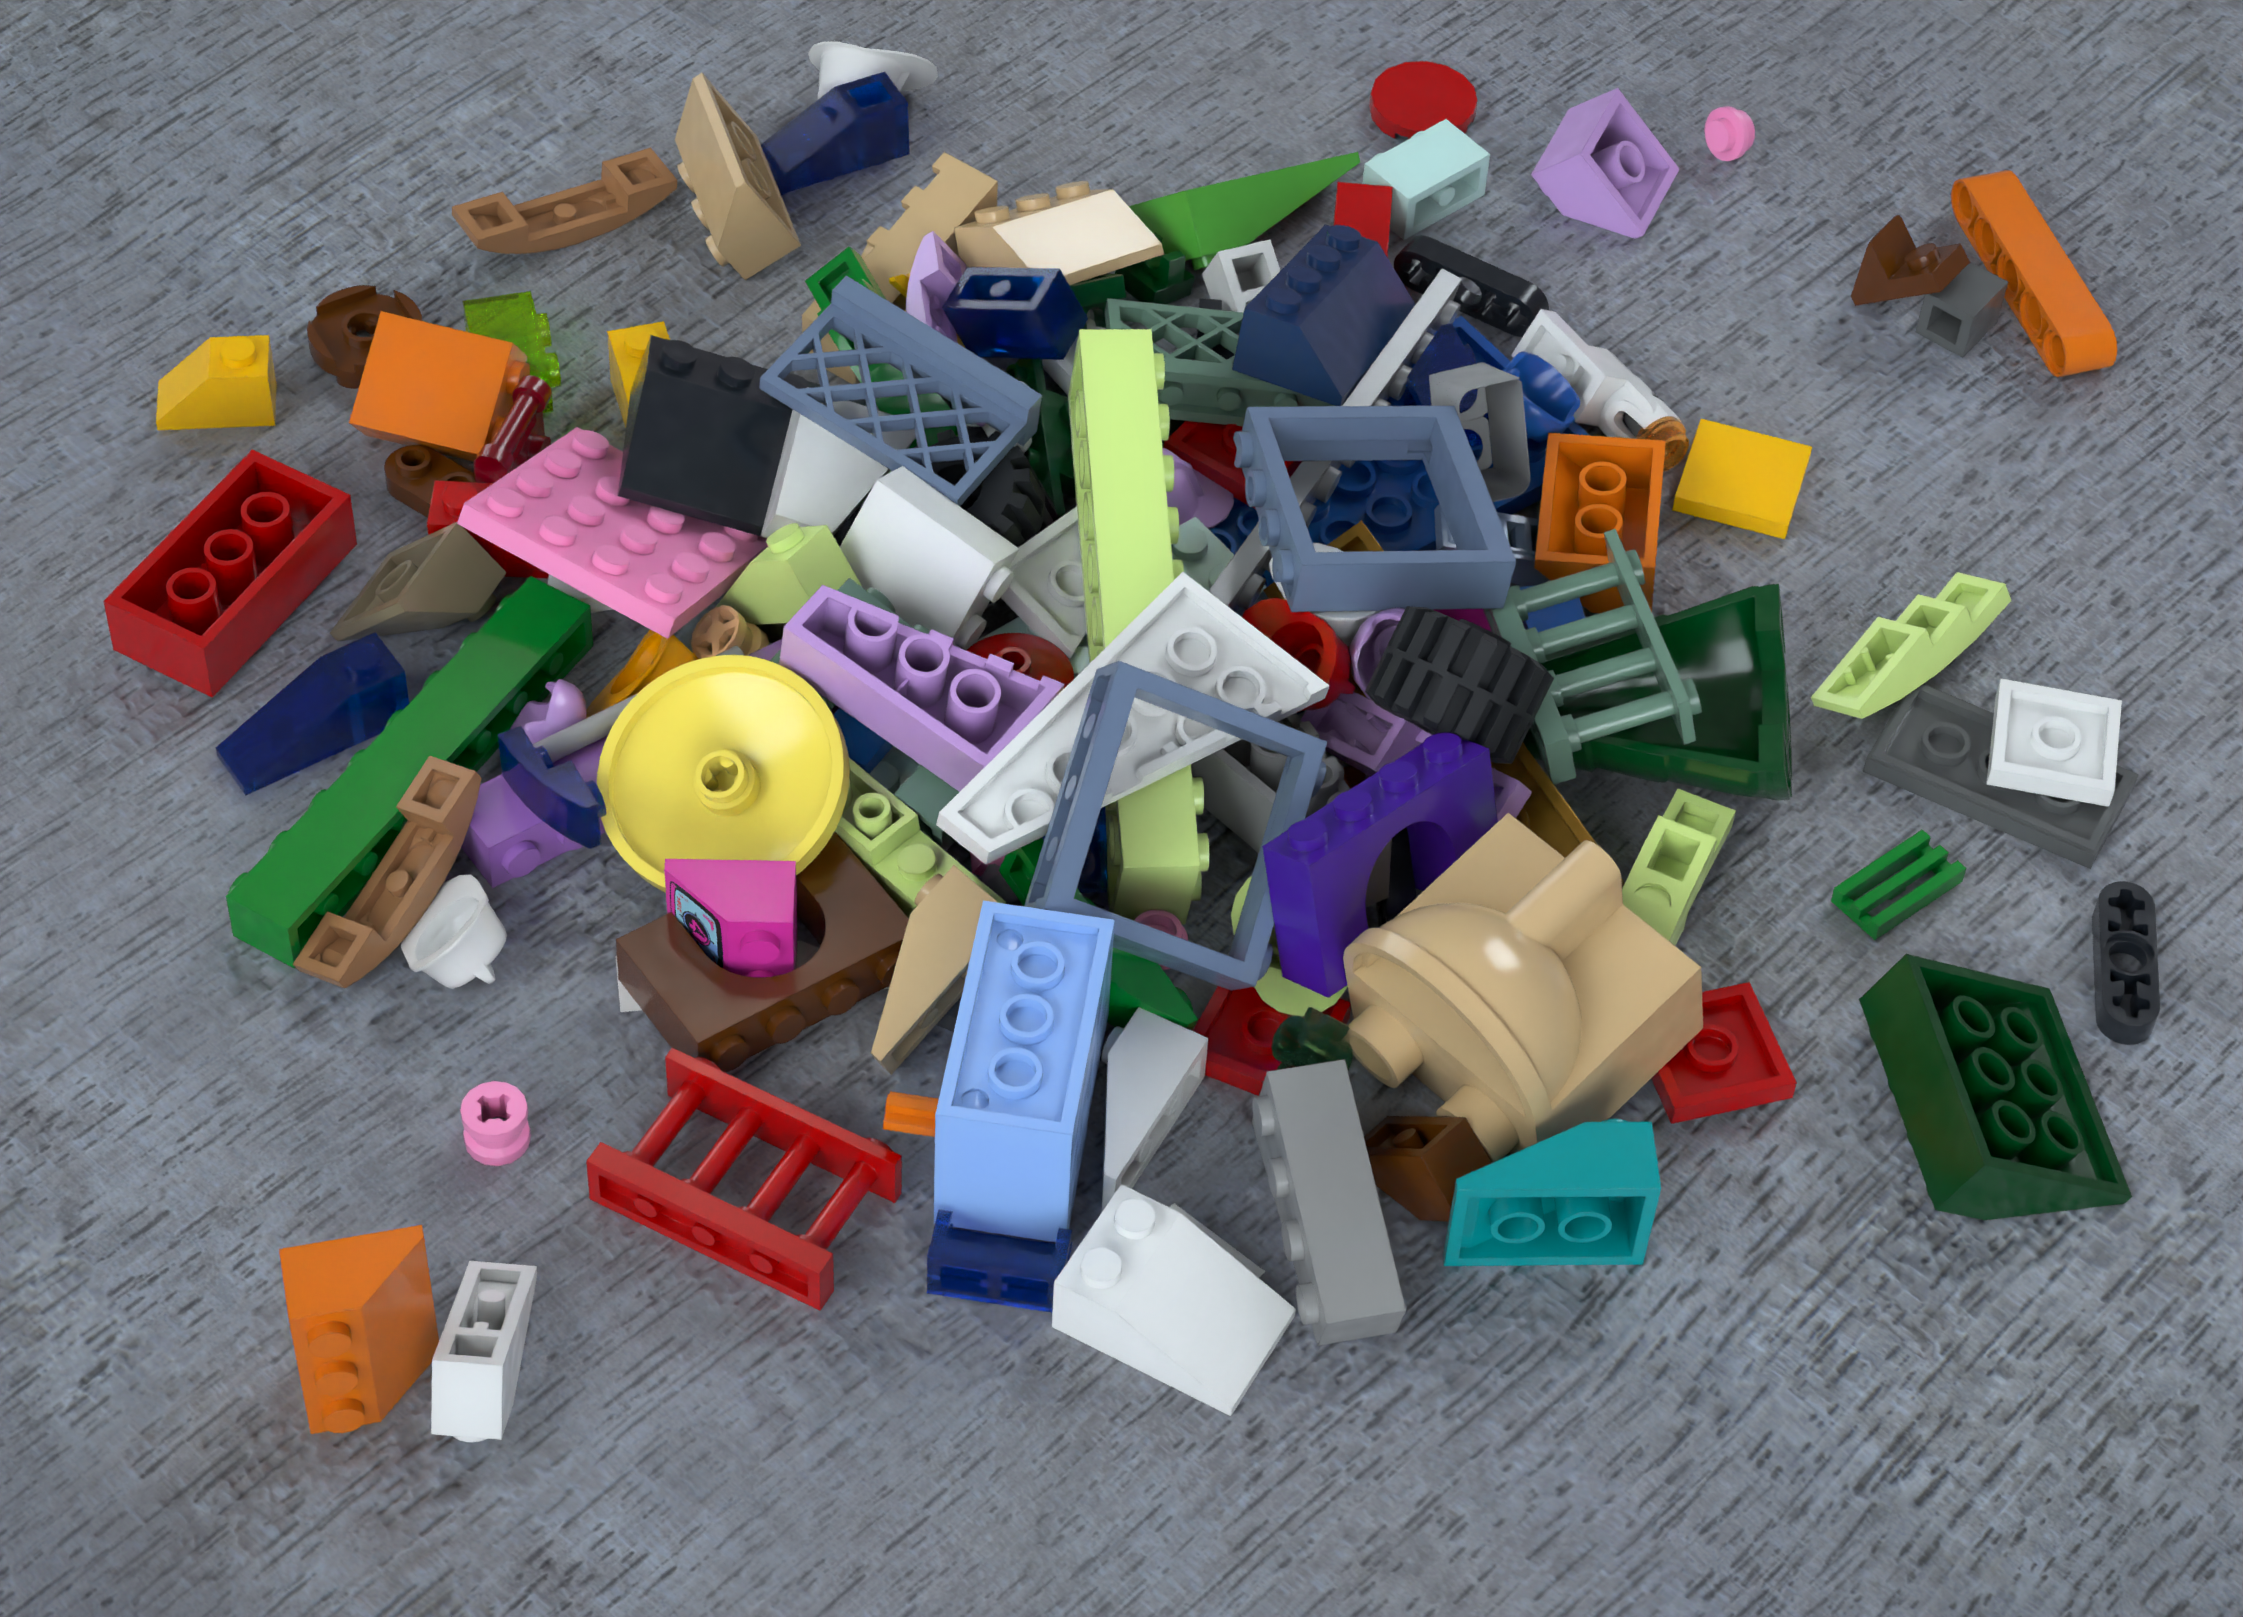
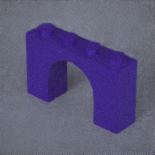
M1453 733L1431 735L1419 746L1394 762L1384 765L1371 777L1349 791L1339 794L1332 802L1304 820L1294 823L1287 831L1262 846L1283 978L1327 998L1347 986L1343 960L1344 951L1362 932L1368 929L1365 900L1370 874L1384 847L1402 829L1407 827L1415 888L1424 891L1498 822L1489 748L1471 741L1461 740L1458 735Z

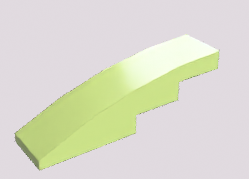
M1957 572L1936 598L1918 594L1896 621L1877 617L1811 696L1814 706L1863 719L1901 700L1940 673L1986 630L2011 602L2006 584Z

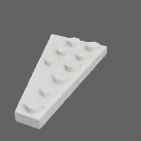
M1182 572L939 812L936 825L985 865L1045 836L1096 669L1114 662L1122 661L1276 722L1325 699L1329 685L1191 577ZM1134 698L1101 808L1241 739Z

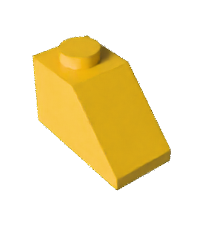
M269 335L210 337L158 381L157 430L275 426L277 384Z

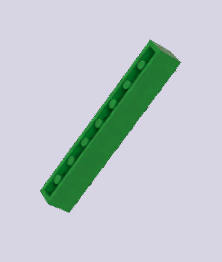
M532 576L514 594L506 595L499 603L495 614L478 632L470 633L461 644L459 652L442 670L434 671L427 678L422 691L404 709L397 710L389 718L382 733L366 749H361L354 754L343 774L327 790H321L315 795L303 816L288 831H282L275 837L263 858L249 872H244L235 879L226 895L233 936L295 969L294 961L327 911L341 917L349 911L408 820L396 806L428 757L433 756L477 772L503 744L513 723L527 702H542L550 694V691L545 688L546 683L557 682V680L563 679L593 647L590 605Z

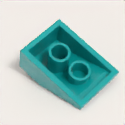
M1607 1119L1601 1122H1584L1457 1178L1443 1251L1444 1266L1643 1265L1661 1192L1652 1121L1628 1122L1623 1119Z

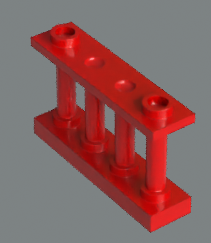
M671 1048L665 1056L668 1096L672 1097L632 1152H621L602 1142L599 1143L586 1161L590 1200L821 1311L834 1292L833 1253L827 1251V1249L868 1191L896 1203L902 1194V1155L895 1153L887 1144L878 1139L863 1138L727 1074L706 1058H693ZM696 1109L729 1124L689 1179L679 1180L654 1168L655 1164ZM753 1136L786 1151L747 1207H736L711 1195ZM810 1163L843 1178L844 1180L805 1235H794L769 1223Z

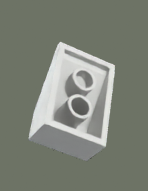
M1121 1184L1054 1281L1052 1327L1231 1416L1294 1319L1296 1309L1183 1214Z

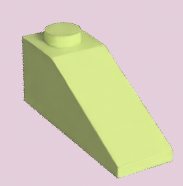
M792 523L776 530L767 538L766 543L768 547L748 564L716 607L722 605L731 606L745 618L747 623L755 625L788 623L822 585L838 590L849 578L858 585H862L827 525L800 527L799 524Z

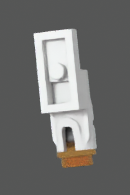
M1540 309L1511 354L1514 358L1523 351L1538 355L1564 376L1581 402L1580 407L1573 415L1576 423L1598 426L1607 437L1666 441L1663 472L1676 466L1684 458L1689 448V439L1685 436L1686 430L1679 417L1613 353L1604 348L1587 345L1556 312Z

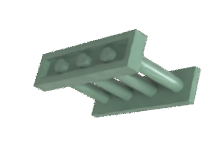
M1616 529L1604 532L1609 563L1520 590L1518 585L1509 587L1504 608L1483 609L1491 632L1506 639L1511 643V647L1528 655L1540 664L1546 662L1545 656L1631 629H1635L1643 649L1559 675H1555L1553 670L1548 671L1554 677V680L1530 726V730L1553 784L1576 778L1572 752L1581 750V743L1672 715L1684 745L1696 741L1693 715L1701 713L1702 710L1695 684L1691 677L1681 680L1640 585L1645 584V577L1639 556L1635 549L1625 552ZM1612 587H1617L1624 603L1622 607L1538 632L1536 627L1525 630L1522 621L1529 619L1528 613ZM1650 672L1654 673L1661 689V693L1573 719L1571 714L1560 716L1557 707L1564 705L1563 699Z

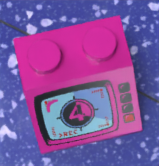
M665 859L667 914L670 912L674 914L710 960L729 972L748 977H772L788 973L797 968L796 861Z

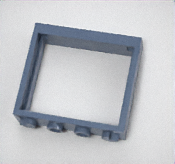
M1455 406L1247 407L1242 431H1236L1233 437L1237 448L1234 465L1243 470L1246 479L1245 495L1249 507L1256 508L1259 517L1260 542L1262 546H1269L1273 558L1274 582H1281L1291 612L1381 611L1391 608L1406 609L1407 606L1425 607L1432 610L1504 608L1517 561ZM1423 460L1457 550L1316 552L1284 461Z
M1122 661L1096 669L1024 907L1115 920L1114 948L1228 990L1255 987L1257 981L1266 974L1273 955L1272 944H1269L1274 920L1262 846L1287 831L1294 823L1305 819L1310 799L1318 793L1325 778L1326 764L1322 761L1327 741ZM1134 698L1287 756L1229 956L1074 899Z

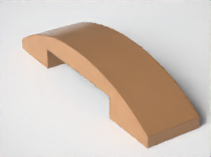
M647 148L603 161L600 180L513 205L502 191L452 206V216L477 249L504 254L545 252L579 244L613 231L634 220L677 189V179L653 149Z
M433 756L428 757L396 806L408 821L346 916L341 917L327 911L293 963L298 971L339 987L347 988L376 968L406 938L434 900L464 842L472 820L482 779L476 771Z

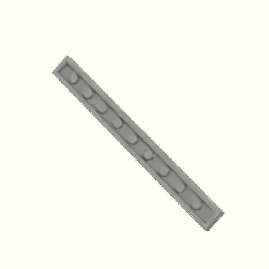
M1444 269L1440 270L1343 406H1390L1391 403L1387 402L1389 397L1397 401L1402 397L1414 374V369L1411 366L1413 364L1421 368L1424 366L1438 339L1434 334L1437 331L1445 335L1460 310L1461 305L1454 302L1453 299L1462 280L1461 278ZM1356 460L1302 461L1293 473L1290 480L1307 528L1317 510V507L1313 505L1314 502L1318 499L1326 503L1335 490L1342 475V471L1338 470L1341 464L1351 468ZM1259 522L1209 589L1212 595L1234 612H1237L1239 607L1247 610L1254 605L1266 582L1262 575L1266 570L1270 572L1269 563L1272 555L1269 546H1262L1260 542Z

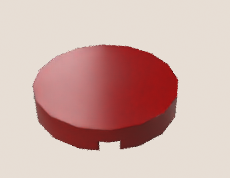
M1416 61L1387 68L1375 79L1371 90L1369 108L1373 122L1383 133L1394 139L1395 133L1410 139L1415 133L1425 131L1445 119L1465 134L1468 130V125L1474 122L1478 100L1474 86L1460 72L1446 65L1428 61Z

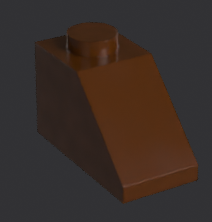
M1387 1116L1364 1136L1376 1186L1419 1220L1449 1222L1456 1179L1492 1163L1466 1117Z

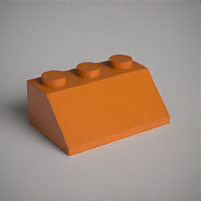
M1548 433L1534 568L1552 581L1607 564L1609 561L1604 532L1616 529L1625 552L1635 549L1639 556L1645 577V584L1640 586L1652 612L1666 441ZM1617 587L1580 597L1581 605L1591 613L1600 614L1624 606Z
M422 1225L279 1249L289 1324L311 1434L327 1431L346 1433L354 1431L362 1425L381 1422L432 1363L439 1343Z

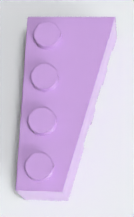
M822 585L784 626L779 665L796 673L819 694L959 792L1064 689V684L1044 675L1041 681L1013 670L1014 663L993 654H989L988 659L954 646V638L932 629L929 634L900 624L898 623V615Z

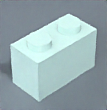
M1445 119L1425 131L1415 133L1405 142L1384 153L1375 155L1370 161L1366 162L1362 184L1393 187L1390 229L1405 240L1485 195L1490 154Z

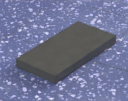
M1922 684L1900 700L1868 754L1863 772L2091 869L2133 791L2139 774L2117 765L2115 791L2109 807L1987 785L1994 713L1926 684Z

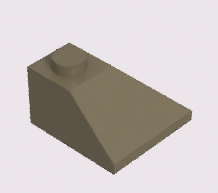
M455 522L390 552L331 630L330 634L337 641L441 629L465 618L473 622L483 616L495 603L496 596L492 592L503 579L506 572L462 526Z

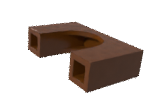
M836 832L833 833L819 855L802 872L796 875L797 917L818 941L820 948L809 961L795 970L772 977H748L729 972L710 960L672 912L616 939L618 980L672 1048L693 1058H706L715 1063L723 1072H729L743 1064L747 1058L775 1044L789 1042L798 1036L802 1030L831 1015H841L862 999L886 987H890L909 918Z

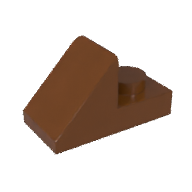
M1896 215L1869 242L1851 298L1856 306L1938 293L1970 261L1961 243L1936 247L1934 243H1927L1916 248L1902 217Z

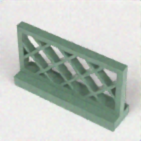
M1107 298L1104 312L1106 329H1132L1121 321L1141 323L1148 329H1152L1154 353H1163L1165 361V382L1163 390H1157L1158 404H1168L1170 419L1243 426L1247 407L1334 406L1234 371L1232 367L1235 355L1226 360L1211 350V348L1221 344L1235 354L1239 338L1237 334L1240 333L1243 312ZM1180 328H1196L1205 335L1195 339ZM1164 338L1179 349L1169 354L1154 343Z

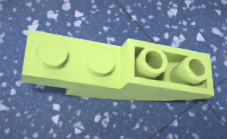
M849 758L850 779L847 800L841 819L834 832L839 835L908 918L910 913L917 907L915 898L925 883L937 874L944 876L953 865L998 903L1006 904V901L920 830L918 815Z
M1681 789L1676 790L1663 817L1658 815L1622 888L1623 905L1674 946H1676L1684 930L1687 914L1732 828L1736 810Z

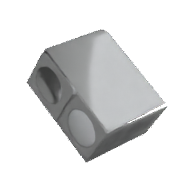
M1484 362L1429 375L1432 406H1455L1463 429L1473 430L1481 437L1483 450L1477 464L1492 501L1496 502L1524 493L1530 483V467L1522 382L1517 380L1520 378ZM1477 389V397L1474 404L1467 411L1460 413L1459 405L1462 397L1468 391ZM1485 413H1488L1489 422L1485 417H1482Z

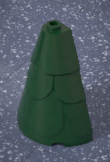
M1769 584L1761 587L1751 586L1668 616L1662 614L1654 617L1681 680L1691 677L1695 684L1702 710L1701 713L1693 715L1696 741L1684 745L1671 715L1581 743L1582 749L1572 752L1575 769L1591 773L1596 768H1601L1658 783L1670 781L1746 797H1761L1778 801L1790 800V797H1792L1791 723L1779 584ZM1631 629L1545 656L1546 662L1541 664L1547 671L1553 670L1555 675H1559L1643 648L1635 629ZM1650 672L1563 699L1564 705L1557 707L1560 716L1571 714L1573 719L1661 693V689L1654 673ZM1529 728L1523 743L1535 759L1542 760Z

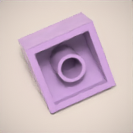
M1616 88L1568 109L1531 175L1539 184L1542 192L1550 198L1563 216L1636 239L1645 234L1679 168L1621 91Z

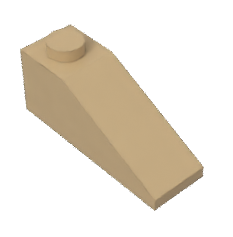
M955 865L944 876L937 874L925 883L915 898L917 907L910 913L871 1050L874 1058L891 1075L962 996L983 901L997 902Z

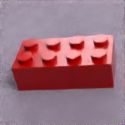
M251 450L103 601L113 650L213 698L357 545L351 495L255 450Z

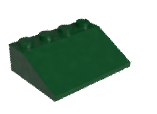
M1905 954L1859 998L1869 1026L1870 1036L1876 1045L1888 1079V1086L1894 1095L1907 1131L1908 1141L1914 1150L1926 1184L1928 1196L1932 1200L1935 1210L1981 1220H1992L2120 1205L2126 1203L2132 1197L2050 988Z

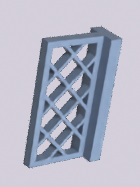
M845 276L832 290L831 304L760 377L759 389L891 471L901 466L905 467L958 506L962 505L1016 443L1024 446L1037 432L1042 400L1040 393L848 276ZM833 329L854 342L855 350L823 352L821 339ZM888 363L903 373L904 380L871 382L868 364ZM859 366L862 383L829 386L826 368ZM817 369L820 387L797 389L783 379L791 371ZM937 393L951 402L953 410L921 413L917 394ZM907 395L910 414L878 416L875 398ZM865 399L869 417L846 419L834 412L833 402ZM986 423L1002 434L996 441L970 443L966 424ZM956 425L960 444L928 447L924 428ZM914 429L918 448L896 450L884 443L882 432ZM964 460L966 474L954 486L933 473L931 463Z

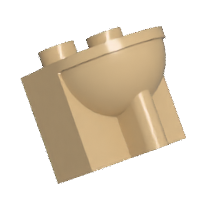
M1507 813L1395 918L1379 928L1365 930L1344 951V968L1354 1020L1343 1029L1342 1034L1350 1051L1366 1070L1389 1087L1397 1088L1413 1074L1445 1102L1437 1109V1117H1466L1492 1163L1502 1159L1506 1154L1508 1156L1581 1123L1601 1122L1609 1119L1703 1029L1701 966L1623 905L1621 873L1614 860L1600 846L1588 840H1584L1564 858L1510 813Z

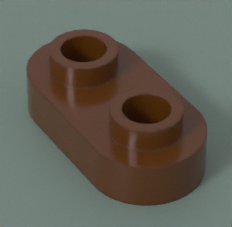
M409 445L395 450L388 456L384 465L386 486L391 496L427 518L435 480L476 482L473 472L434 449L422 445Z

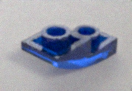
M522 726L498 734L502 776L519 799L539 819L570 840L589 849L602 845L600 817L606 815V806L596 783L593 780L585 782L572 760L554 766L547 750L542 745L535 748Z

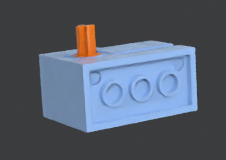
M983 901L939 1099L890 1091L885 1105L884 1130L935 1137L934 1224L1066 1244L1087 1139L1088 1118L1108 1021L1115 920Z

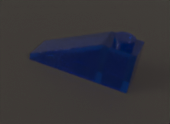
M376 632L320 656L215 747L217 757L246 796L382 733L389 718L397 710L404 709L409 704L405 670Z

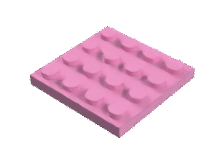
M578 427L463 504L457 522L460 526L667 639L725 594L748 564L768 547L766 543L767 538L619 497L618 489L623 451L610 445L609 441L601 434L590 430H582Z

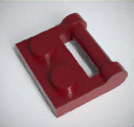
M527 375L519 380L513 391L512 407L493 441L481 448L474 461L475 481L477 483H495L551 445L550 437L545 436L543 410L551 398L552 391L550 386L541 378Z

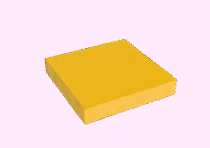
M1700 419L1675 494L1672 511L1786 539L1809 464L1812 446Z

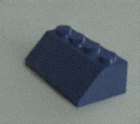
M1325 224L1245 307L1232 370L1334 406H1342L1416 304L1377 241L1362 237L1359 231L1349 226H1329Z

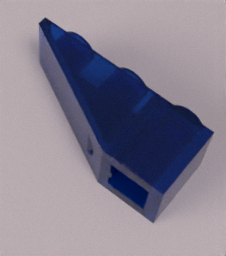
M886 72L835 86L761 144L780 194L784 195L800 188L829 181L836 177L874 165H880L910 154L908 102Z

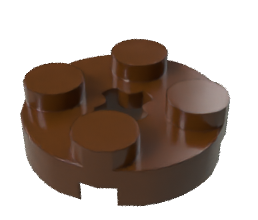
M369 285L348 287L328 295L316 306L317 316L312 322L309 321L307 325L309 349L312 358L321 369L336 376V381L339 385L350 389L359 388L374 335L359 337L356 332L366 330L370 335L374 334L381 311L423 321L421 312L412 299L393 290L394 298L388 295H380L376 293V286Z

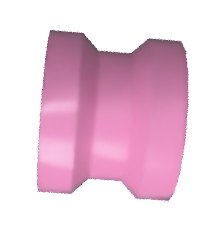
M497 1081L480 1084L467 1093L462 1100L460 1113L464 1127V1143L471 1157L484 1165L491 1166L510 1164L522 1157L529 1147L531 1138L527 1120L528 1106L524 1094L517 1087L509 1083ZM501 1117V1118H506V1120L503 1121V1120L500 1119V1118H496V1119H490V1118Z

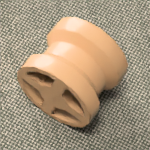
M725 605L715 607L707 612L697 623L691 639L692 651L699 659L716 656L734 646H738L744 655L747 656L769 645L765 632L755 624L747 623L745 618L733 607Z

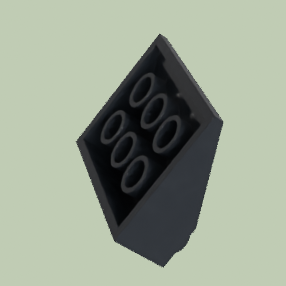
M651 335L631 387L618 496L761 536L793 410L759 389L760 377L768 369L752 365L739 357H725L694 348L684 341L667 340ZM789 373L783 379L797 389L820 387V384L807 381L793 373ZM865 399L849 400L867 406ZM860 506L834 535L839 547L858 515Z

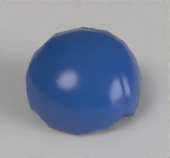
M1523 351L1518 353L1502 370L1519 377L1520 379L1517 380L1522 382L1527 438L1536 442L1545 441L1548 438V433L1562 434L1575 421L1573 415L1580 407V399L1570 383L1550 363L1538 355Z

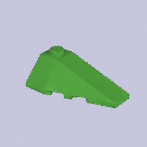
M1349 153L1193 188L1129 207L1152 233L1156 232L1163 238L1162 247L1165 254L1179 250L1185 255V261L1191 260L1193 270L1206 268L1217 252L1249 244L1360 163L1359 153Z

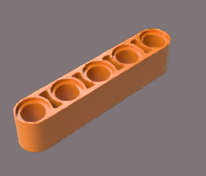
M2004 170L1956 180L1951 192V202L1955 218L1987 271L2008 281L2004 298L2052 375L2063 377L2113 366L2117 357V341L2110 322L2014 172Z

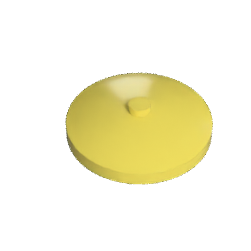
M719 655L701 658L671 669L653 680L620 713L607 736L599 760L596 786L598 808L605 831L621 857L641 878L665 893V859L796 861V875H798L827 845L841 819L849 789V756L844 735L832 711L817 691L793 671L777 663L752 656Z

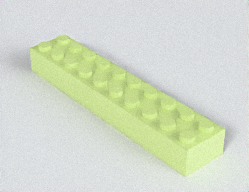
M1079 329L1068 403L1089 664L1184 572L1183 561L1181 559L1172 560L1171 544H1177L1179 538V513L1177 507H1168L1166 492H1172L1174 488V460L1172 455H1163L1162 440H1168L1170 417L1168 404H1158L1157 390H1163L1165 382V361L1163 353H1154L1152 329ZM1191 764L1101 808L1109 912L1134 921L1143 912L1164 910L1175 915L1181 924L1185 925L1191 901H1200L1202 892L1201 872H1206L1209 868V839L1207 833H1197L1196 815H1202L1204 810V784L1202 777H1192Z

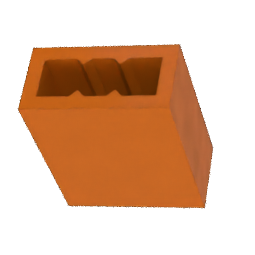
M381 311L349 424L369 437L406 446H427L440 454L474 462L481 448L493 441L512 407L513 391L519 380L523 376L530 375V366L526 363L528 356L512 342Z

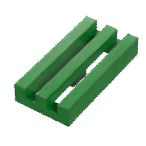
M1920 830L1834 887L1831 902L1871 938L1876 940L1963 882L1966 867L1958 860L1950 864L1947 861L1949 852L1941 845L1933 849L1929 845L1931 837L1924 830ZM1931 870L1936 874L1874 917L1868 914V912L1886 900H1892L1904 892L1907 886Z

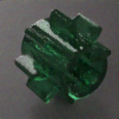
M1308 1007L1304 1018L1301 1016L1287 1018L1278 1027L1272 1040L1273 1056L1276 1060L1282 1062L1277 1070L1345 1059L1347 1070H1349L1353 1051L1351 1045L1343 1040L1350 1029L1349 1026L1312 1007Z

